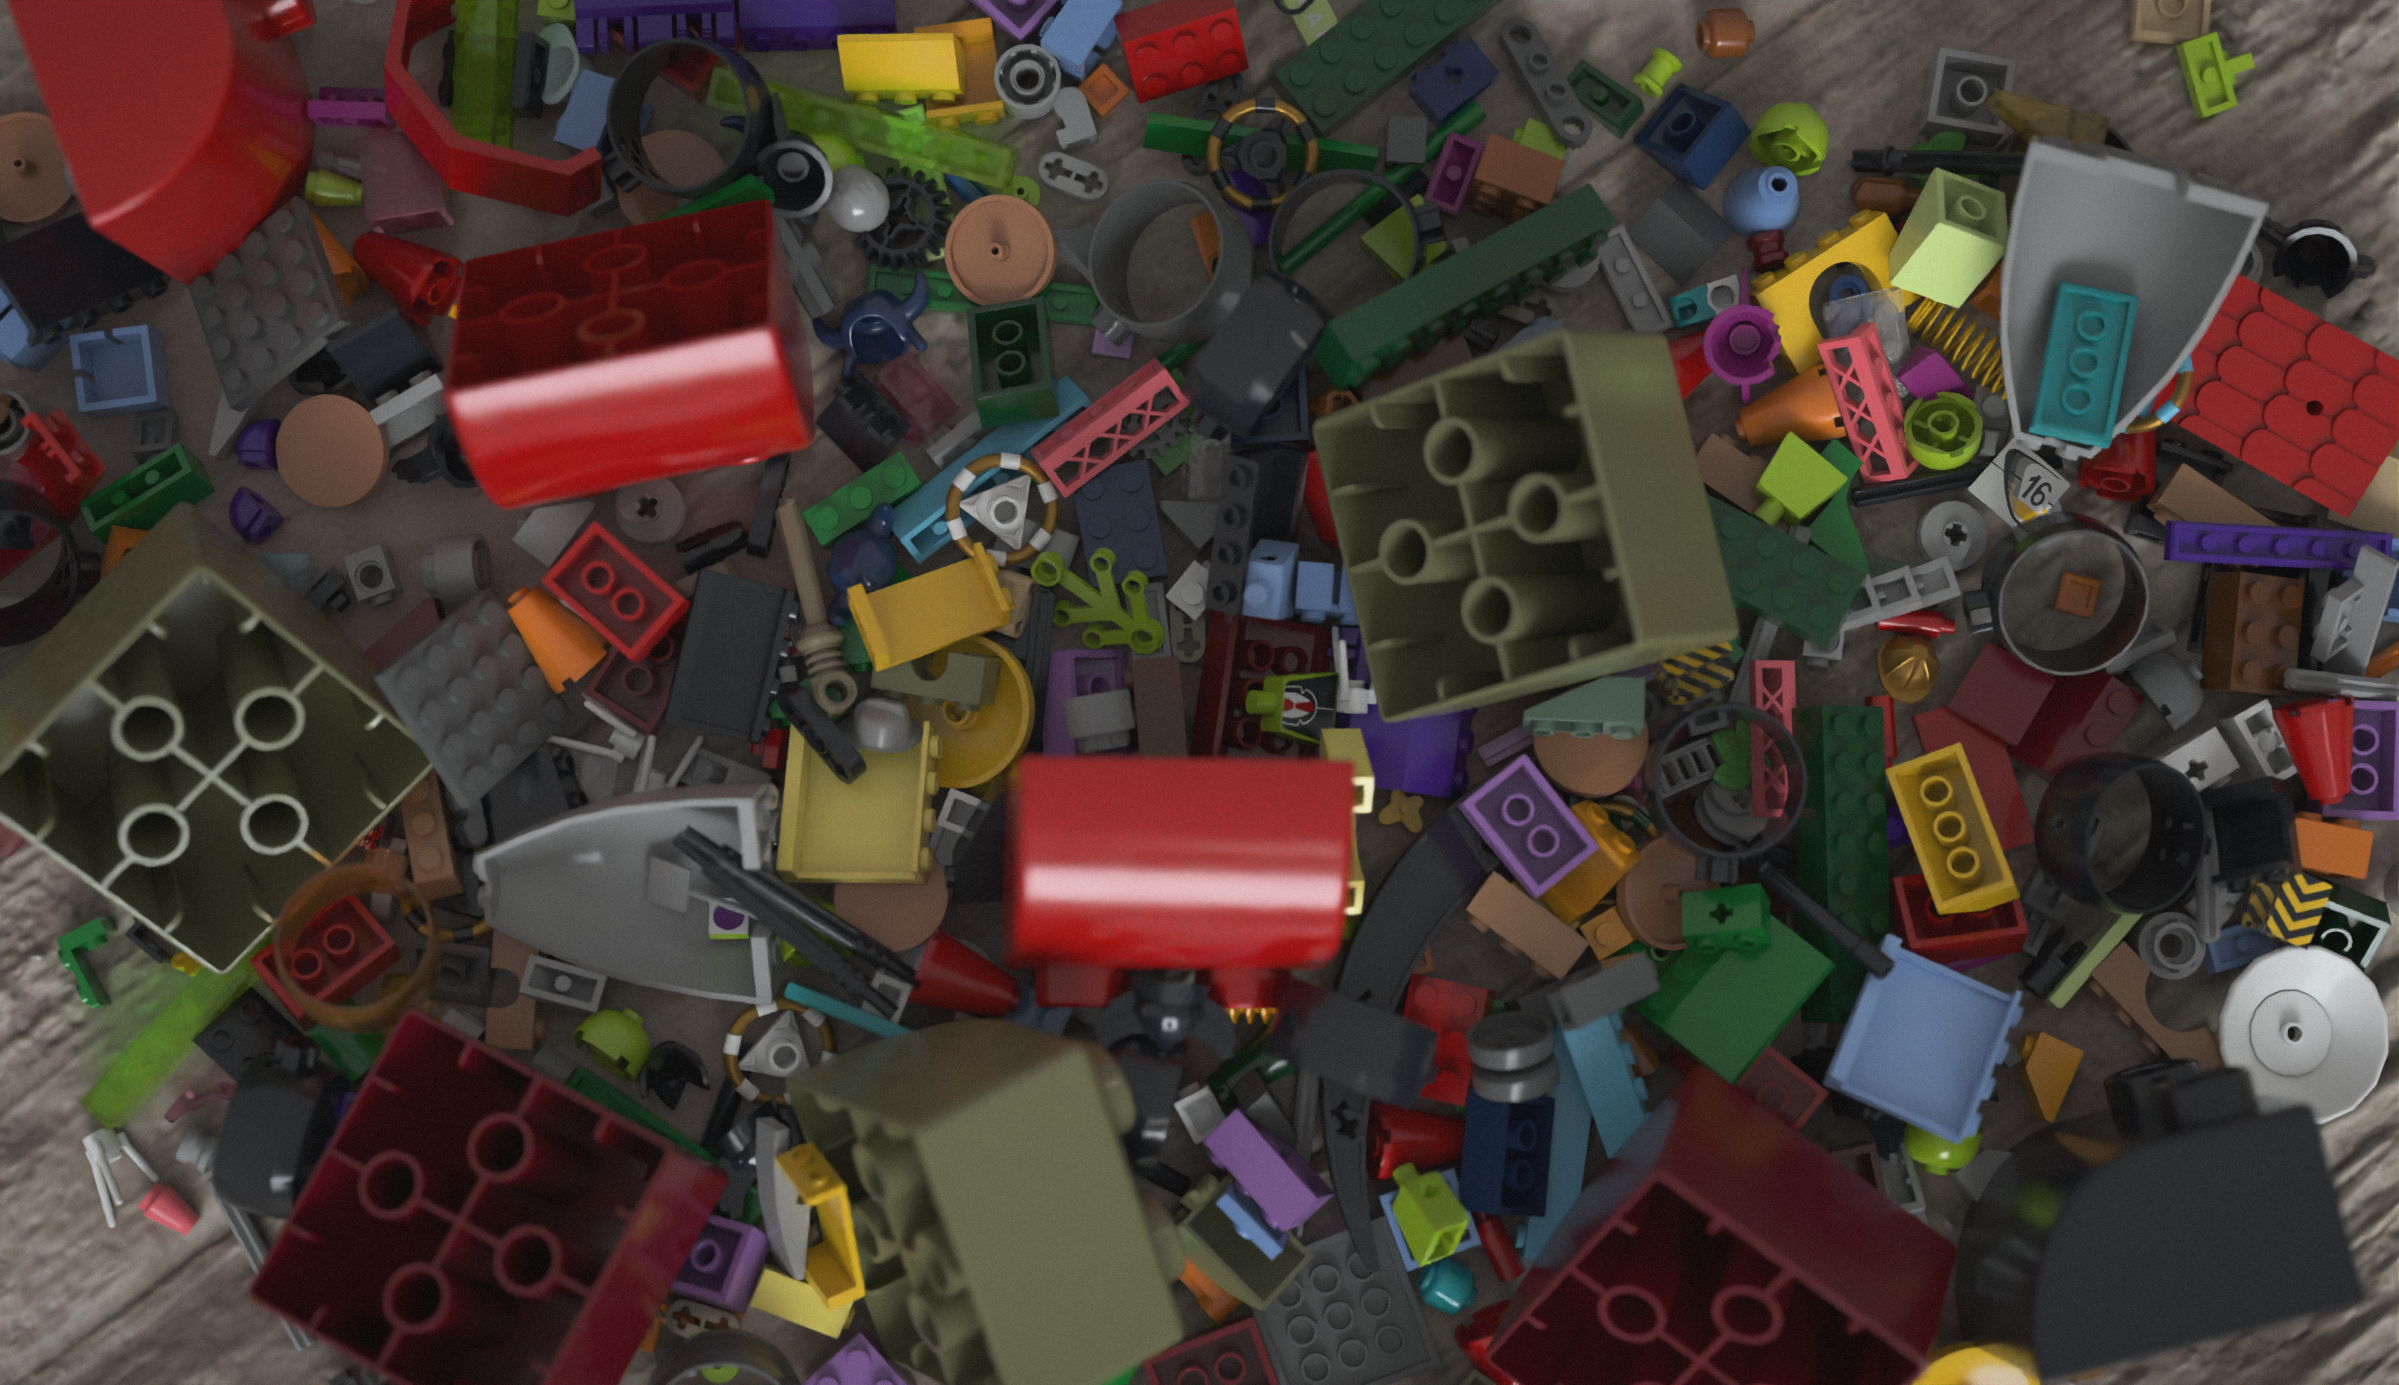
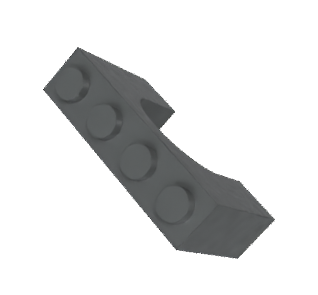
M1638 952L1581 964L1569 970L1562 981L1555 977L1503 1004L1507 1011L1539 1013L1549 1018L1553 1027L1560 1024L1563 1031L1580 1029L1660 989L1656 980L1657 971L1654 964L1645 956L1644 952Z

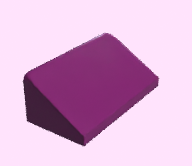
M1450 131L1423 198L1424 202L1428 203L1436 200L1440 213L1456 221L1486 145Z
M1917 346L1896 375V378L1915 400L1923 397V402L1938 399L1939 397L1936 392L1942 391L1959 393L1970 400L1975 396L1940 353L1934 349Z

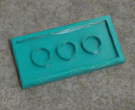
M2059 281L2028 432L2109 448L2139 296Z
M801 980L790 981L784 994L788 999L886 1038L921 1029L903 1021L896 1023L861 1009V1004Z

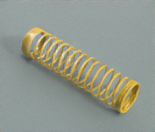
M1926 297L1907 321L1905 329L1914 334L1929 321L1921 335V341H1926L1938 330L1931 343V349H1934L1949 336L1941 350V356L1947 355L1961 341L1951 358V364H1954L1970 350L1961 366V371L1967 370L1982 355L1971 373V379L1979 376L1991 364L1981 381V386L1987 385L2003 369V364H2001L1988 378L2002 356L2001 347L1979 369L1996 343L1998 335L1993 336L1968 363L1972 354L1988 332V327H1985L1964 351L1957 356L1977 326L1978 320L1973 321L1947 349L1967 318L1968 312H1965L1936 343L1958 308L1953 307L1927 334L1945 304H1939V302ZM2003 371L1994 383L1991 394L1996 393L2004 386V380L2000 383L2004 376ZM2006 390L2001 397V401L2007 400Z

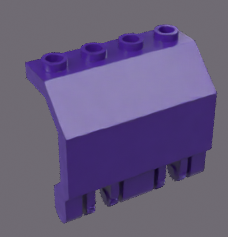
M574 0L576 39L579 55L597 54V22L599 47L602 54L611 52V26L624 25L623 43L626 52H636V20L638 23L639 50L662 40L676 38L675 19H677V37H690L689 22L702 21V39L715 43L714 17H716L717 44L728 48H735L737 46L734 0Z
M738 0L740 28L745 52L839 51L837 35L899 34L895 0Z
M1331 626V633H1330V640H1329V643H1330V644H1332V641H1333V640H1332V627H1334V626ZM1337 626L1340 632V640H1345L1346 646L1356 647V650L1346 649L1347 660L1354 661L1352 675H1348V679L1365 681V689L1369 690L1372 680L1360 629ZM1328 648L1327 656L1334 659L1333 648ZM1368 704L1367 714L1335 713V723L1345 724V727L1334 726V729H1361L1374 776L1373 788L1412 792L1455 801L1468 788L1469 772L1465 767L1467 754H1471L1474 746V733L1470 731L1472 715L1475 716L1477 714L1478 708L1388 723L1381 718L1377 704ZM1314 750V759H1319V750Z

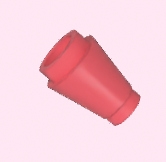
M159 1181L138 1206L146 1212L143 1216L177 1232H181L185 1236L201 1217L195 1213V1210L170 1184L165 1186Z

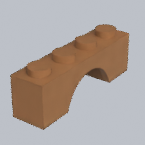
M2120 941L2109 955L2090 973V977L2084 984L2085 988L2099 1001L2105 999L2115 1009L2111 1013L2112 1016L2124 1028L2129 1030L2132 1027L2142 1039L2139 1040V1044L2152 1057L2157 1058L2160 1056L2163 1060L2194 1058L2198 1061L2201 1071L2224 1065L2219 1052V1040L2207 1027L2194 1025L2186 1029L2173 1031L2164 1027L2153 1017L2145 998V986L2150 970L2124 941Z

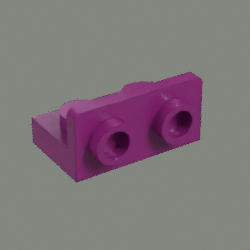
M320 87L318 100H308L307 116L321 127L396 129V121L387 111L386 93L383 88Z

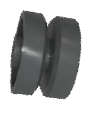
M1507 1011L1489 1015L1476 1021L1468 1028L1465 1038L1467 1052L1472 1061L1470 1073L1472 1086L1476 1094L1485 1099L1500 1102L1522 1101L1545 1094L1558 1084L1560 1072L1558 1057L1554 1053L1556 1044L1553 1024L1549 1018L1534 1012Z

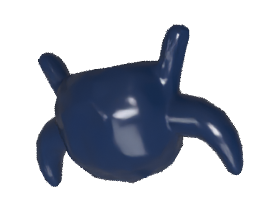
M917 270L915 273L913 291L902 301L887 290L875 289L870 292H863L858 297L846 302L841 316L840 327L829 328L820 316L812 319L815 335L824 346L834 350L845 349L841 370L842 382L847 383L854 375L857 363L875 365L892 361L904 355L911 344L918 351H925L928 348L927 342L913 325V322L924 313L929 303V283L921 270Z
M881 502L873 509L863 529L849 531L838 538L832 548L831 557L826 566L832 588L836 592L829 609V619L836 626L847 624L853 617L848 606L847 588L862 583L866 594L889 587L892 584L896 573L897 556L894 546L889 542V539L893 536L891 529L895 518V511L887 502Z

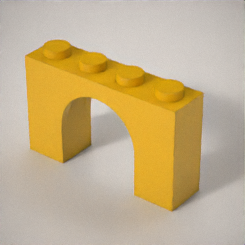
M1865 209L1849 218L1850 224L1839 232L1832 230L1823 234L1816 240L1817 246L1806 253L1802 250L1792 254L1784 260V267L1775 273L1769 271L1761 274L1751 282L1753 287L1748 289L1750 305L1760 306L1774 314L1773 321L1776 325L1780 326L1778 332L1781 335V346L1778 348L1780 353L1777 356L1786 372L1798 375L1822 361L1817 344L1824 339L1811 317L1809 296L1815 280L1828 267L1840 262H1849L1858 268L1881 309L1897 313L1922 297V295L1902 290L1889 283L1888 256L1899 236L1886 212Z

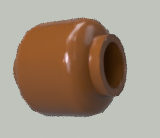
M1741 8L1710 9L1704 14L1702 20L1697 21L1695 30L1697 47L1699 51H1704L1709 59L1740 58L1746 53L1748 45L1754 43L1753 20H1748L1746 13Z

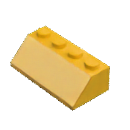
M1961 742L1885 769L1939 914L1983 911L2020 898Z

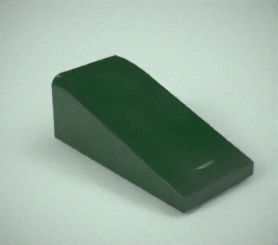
M1583 59L1566 78L1585 112L1620 139L1628 133L1644 113L1642 99Z

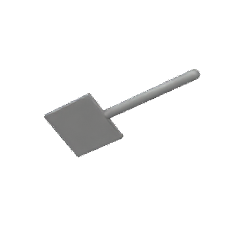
M651 856L647 901L686 914L690 895L759 920L742 905L691 888L693 869Z

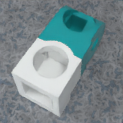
M1736 274L1693 288L1691 291L1668 299L1667 302L1676 329L1684 330L1710 322L1725 309L1739 305V282Z

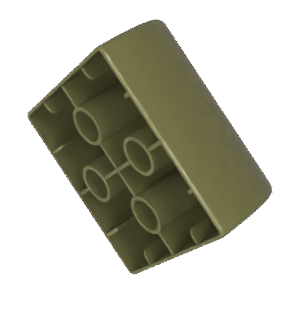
M1555 329L1317 418L1313 423V436L1379 714L1388 723L1453 713L1573 686L1734 639L1739 632L1668 341L1662 333L1654 331Z
M187 502L175 505L0 682V820L216 975L229 973L433 768V765L373 676L380 672L381 669L316 605Z
M965 1020L930 1026L892 1036L828 1059L786 1079V1089L806 1143H814L845 1184L866 1296H863L882 1349L890 1360L937 1385H1101L1182 1338L1184 1326L1169 1284L1179 1279L1186 1269V1255L1183 1243L1174 1222L1157 1199L1145 1191L1136 1190L1118 1138L1119 1135L1131 1129L1135 1121V1107L1124 1075L1113 1058L1102 1047L1093 1042L1081 1043L1003 1020Z

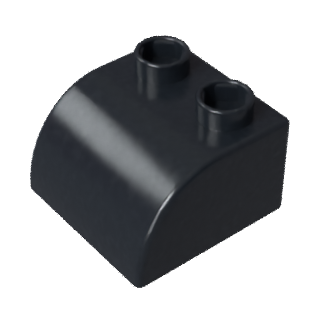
M2194 1058L2157 1061L2110 1074L2103 1080L2110 1109L2051 1124L2028 1135L2008 1151L2012 1152V1154L2000 1165L1989 1180L1978 1202H1971L1964 1220L1956 1259L1955 1293L1957 1314L1963 1340L1971 1341L1977 1348L2041 1383L2067 1379L2357 1305L2365 1301L2354 1253L2317 1115L2313 1107L2304 1102L2257 1094L2251 1070L2246 1066H2226L2201 1071L2198 1061Z

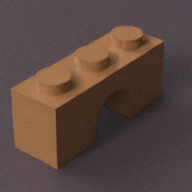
M435 769L430 770L400 801L414 884L426 902L465 892L459 856L455 852L448 829V823L452 822V816L444 799L446 787Z
M493 928L490 968L510 970L517 976L520 985L530 954L552 960V955L535 949ZM519 994L518 999L508 1007H487L485 1043L495 1048L538 1049L540 1042L545 1041L547 1034V1019L542 1018L543 1003Z

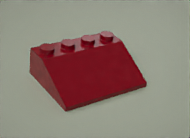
M1211 610L1189 758L1315 760L1313 757L1317 746H1307L1262 732L1260 728L1261 715L1247 712L1246 697L1251 690L1263 691L1266 676L1327 672L1329 657L1327 656L1328 648H1331L1329 643L1331 629L1282 619L1274 620L1242 614L1233 616L1217 610Z

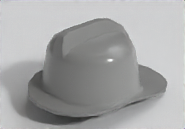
M884 696L863 700L856 707L854 715L836 725L856 749L873 750L883 753H898L915 747L923 736L921 725L910 717L908 707L899 699Z

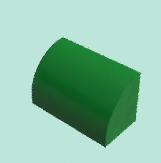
M351 997L307 1030L310 1036L318 1044L322 1045L321 1048L339 1069L347 1074L348 1079L352 1083L363 1081L368 1076L388 1041L385 1035Z

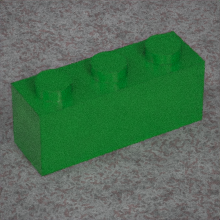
M178 442L79 503V506L91 533L107 545L112 525L150 531L178 503L187 502L194 505L215 492V489L203 463Z
M899 451L802 512V516L821 546L828 551L833 548L838 538L849 531L863 529L870 514L878 504L887 502L894 509L923 485L902 452Z

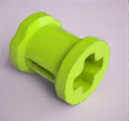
M1655 47L1651 52L1652 59L1641 73L1634 75L1632 81L1646 95L1660 99L1663 95L1662 88L1673 73L1680 72L1682 64L1668 51Z

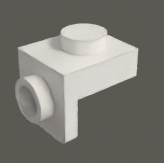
M1194 560L1165 596L1195 621L1207 608L1204 605L1210 570V562L1208 560H1205L1202 565Z
M1196 1081L1176 1092L1180 1099L1174 1101L1173 1105L1195 1145L1205 1140L1226 1120L1208 1084L1200 1087Z

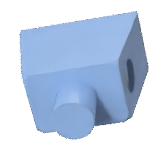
M1260 539L1250 553L1242 615L1274 620L1293 616L1299 543ZM1268 557H1274L1277 560L1268 561Z

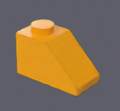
M1617 903L1602 909L1580 922V925L1576 928V932L1590 942L1586 949L1595 961L1604 959L1636 939L1625 927Z
M2031 1030L2029 1036L2024 1035L2017 1046L2016 1051L2022 1060L2016 1063L2015 1066L2035 1118L2053 1123L2084 1051L2043 1032Z

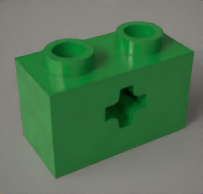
M1760 883L1683 892L1682 936L1692 952L1712 954L1718 952L1719 949L1731 947L1753 949L1759 944L1771 943L1769 898Z

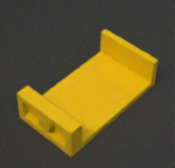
M981 542L973 544L975 560L968 558L866 594L862 583L847 588L848 606L876 672L1009 625L1010 610L1014 609L1012 597L1006 586L1000 588L996 578L999 575L996 559L992 553H985Z
M813 1142L794 1147L790 1151L775 1156L777 1165L809 1207L814 1204L817 1206L823 1243L807 1249L804 1277L829 1311L866 1296L845 1184Z

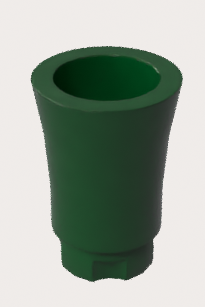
M1267 1025L1251 1041L1234 1054L1235 1057L1224 1061L1218 1066V1070L1207 1077L1210 1086L1227 1108L1232 1107L1238 1102L1233 1092V1086L1251 1070L1255 1069L1260 1073L1267 1085L1298 1070L1293 1065L1265 1054L1267 1036L1270 1029Z

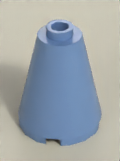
M1757 166L1742 171L1729 184L1723 201L1726 221L1734 229L1733 232L1747 239L1771 230H1781L1786 235L1795 225L1801 207L1796 177L1789 169L1781 166Z

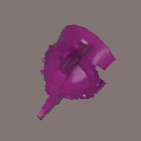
M1741 267L1739 305L1729 307L1713 318L1705 331L1703 350L1706 362L1716 376L1730 384L1741 385L1743 404L1748 405L1750 385L1761 383L1775 374L1772 361L1780 353L1778 348L1781 346V335L1778 332L1780 326L1776 325L1773 321L1774 314L1760 306L1750 305L1746 267Z

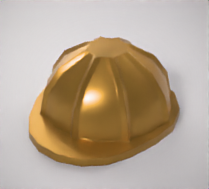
M1901 633L1888 638L1881 644L1877 653V671L1883 690L1892 699L1900 703L1912 704L1920 702L1929 694L1940 675V662L1935 651L1936 647L1921 638L1919 634Z

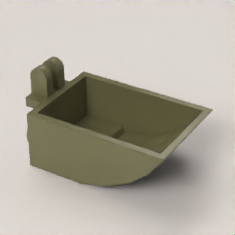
M1228 1172L1218 1180L1211 1174L1206 1173L1182 1197L1179 1202L1183 1206L1171 1217L1182 1240L1185 1255L1197 1269L1223 1290L1244 1303L1264 1311L1314 1256L1289 1230H1285L1289 1235L1283 1251L1271 1260L1251 1239L1242 1237L1234 1228L1233 1221L1216 1205L1222 1190L1232 1180L1235 1181L1236 1178L1231 1172Z

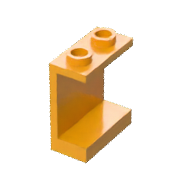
M991 17L914 28L915 33H954L967 53L966 98L955 99L953 104H936L932 102V99H925L926 116L930 127H937L938 131H950L958 129L960 127L959 123L975 121V125L986 126L997 123L998 118L1006 117L1003 102L999 101L994 83V71L998 60Z
M1590 799L1572 806L1569 810L1600 848L1540 895L1544 902L1567 926L1585 918L1643 857L1635 849L1633 840L1625 833L1619 832L1608 820L1606 811Z

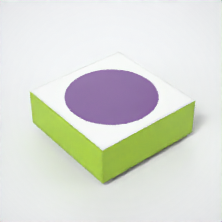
M731 897V898H722V899L731 901V902H733V903L739 904V903H738L736 900H734L732 897ZM709 902V939H749V916Z

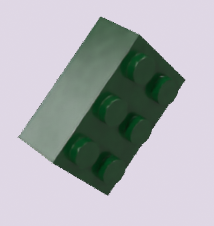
M1043 296L966 309L973 396L982 428L1060 416L1052 331Z

